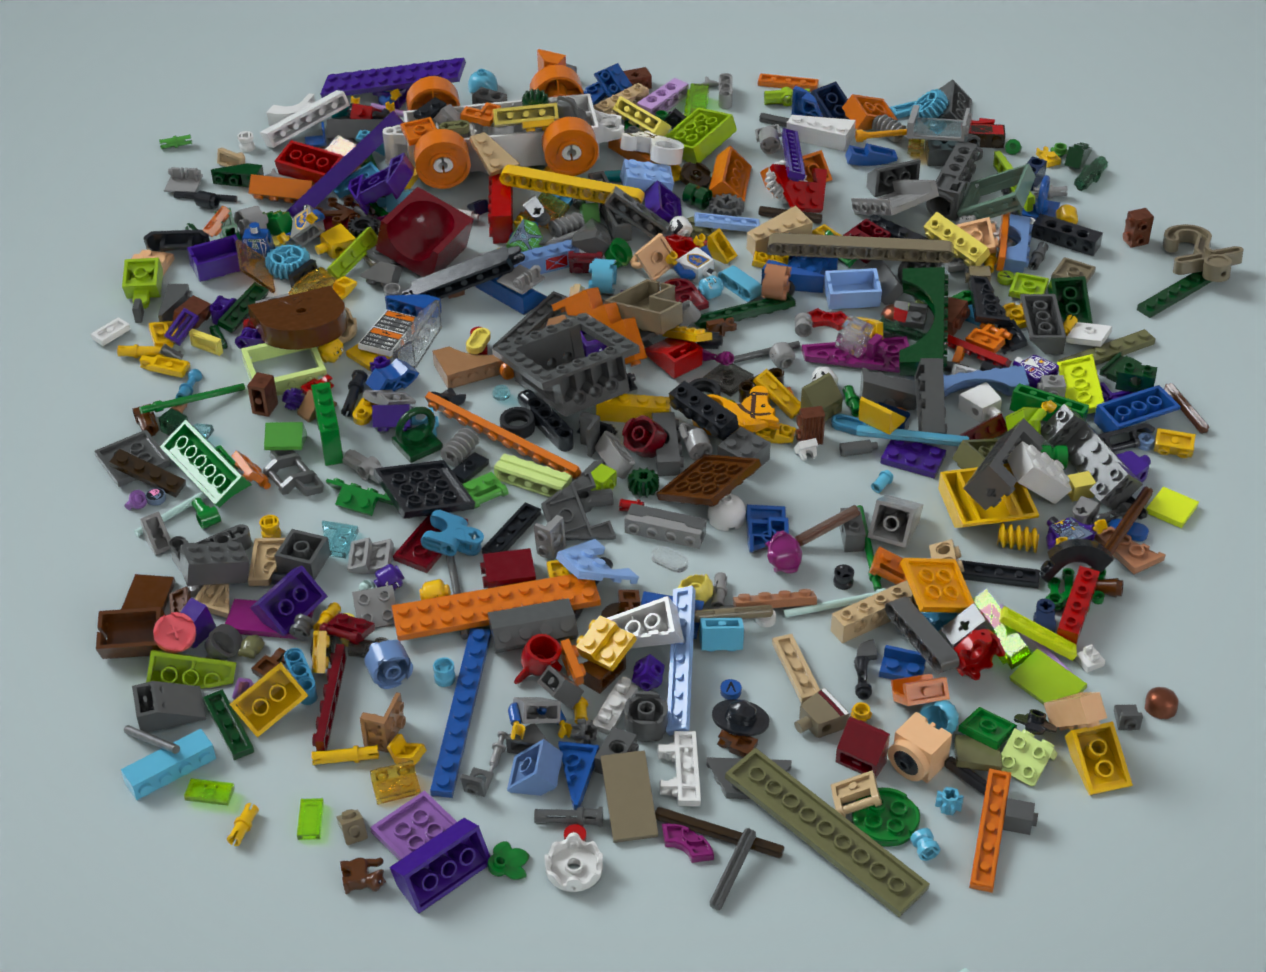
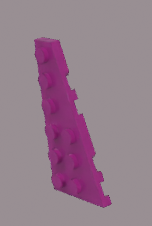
M906 336L883 338L882 342L887 344L884 351L887 353L883 357L876 355L872 359L866 357L867 342L870 339L802 345V354L806 362L855 368L863 367L871 370L900 373V350L910 345Z

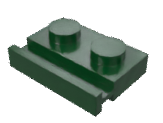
M1119 352L1100 369L1099 375H1105L1107 379L1116 383L1120 361L1140 365L1142 363L1134 358L1124 357Z

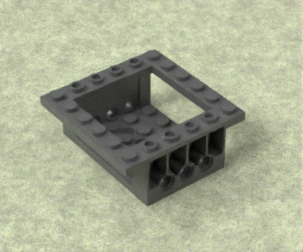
M580 313L572 319H564L561 323L548 325L545 329L532 331L529 335L516 337L513 341L507 343H500L497 347L492 348V352L495 357L513 369L516 382L526 389L532 390L548 405L566 417L630 392L624 358L640 353V348L636 343L587 313ZM580 331L586 332L608 347L603 351L594 352L585 357Z

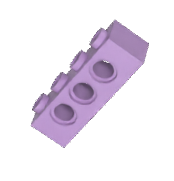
M674 78L637 102V106L654 116L659 110L667 112L689 97V84Z

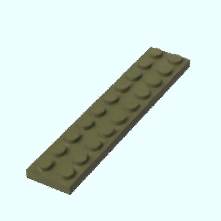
M756 747L725 773V779L898 917L929 889L930 883Z

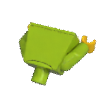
M1051 400L1045 401L1041 405L1042 408L1023 407L1005 416L1007 430L1009 431L1024 418L1041 435L1042 419L1047 415V412L1052 413L1056 409L1057 404Z

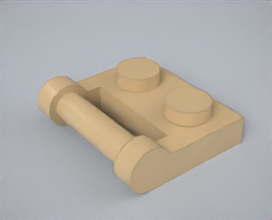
M873 770L831 784L835 810L844 817L849 813L873 805L875 807L882 805ZM871 795V797H868V798H865V799H862V800H859V801H856V802H853V803H850V804H847V805H844V806H843V804H845V803H848V802H851V801H853V800H856V799H859V798H862V797Z

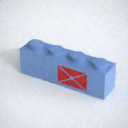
M571 239L524 251L521 253L525 255V260L514 265V268L522 265L530 269L534 265H539L541 267L540 274L568 268V251L580 253L579 248L571 245Z

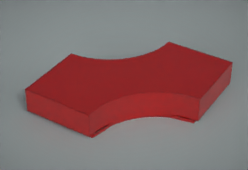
M817 308L807 312L812 317L813 328L827 326L839 331L852 325V320L842 311L825 312Z

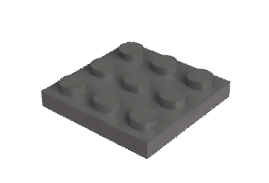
M147 430L94 451L95 456L118 487L137 480L109 466V461L119 449L162 469L171 466L170 459Z

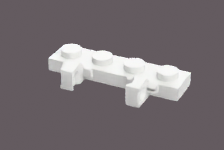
M674 731L673 743L658 745V760L661 758L667 761L672 759V762H675L676 777H673V779L669 781L660 779V795L677 797L678 806H700L701 795L696 731Z

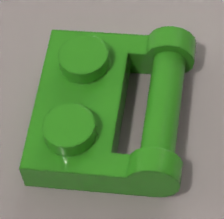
M492 472L462 484L475 501V508L496 497H504L509 494L506 485L502 484Z

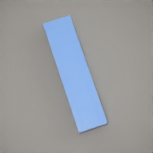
M699 212L694 214V223L698 227L748 232L760 225L759 219Z

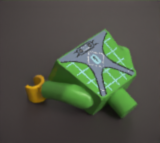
M518 216L519 222L514 221L516 230L506 244V247L510 248L519 245L522 249L521 252L543 247L539 244L543 236L537 224L523 219L522 216Z

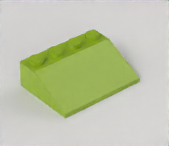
M698 107L664 137L681 142L684 145L682 159L696 164V162L701 163L717 147L721 146L724 141L737 131L732 114Z

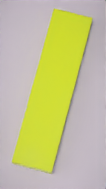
M1003 606L1001 609L1000 623L1071 661L1076 658L1077 645L1006 606Z

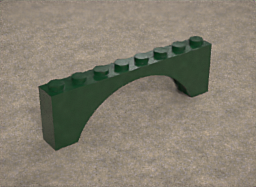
M945 267L903 268V293L919 299L924 304H928V308L934 316V322L923 338L913 345L900 350V376L915 375L921 358L943 359L944 374V367H947V356L944 355H948V345L944 344L948 343V332H944L948 331V320H945L948 319V308L945 309V307H948V297H945L948 296V274H945Z

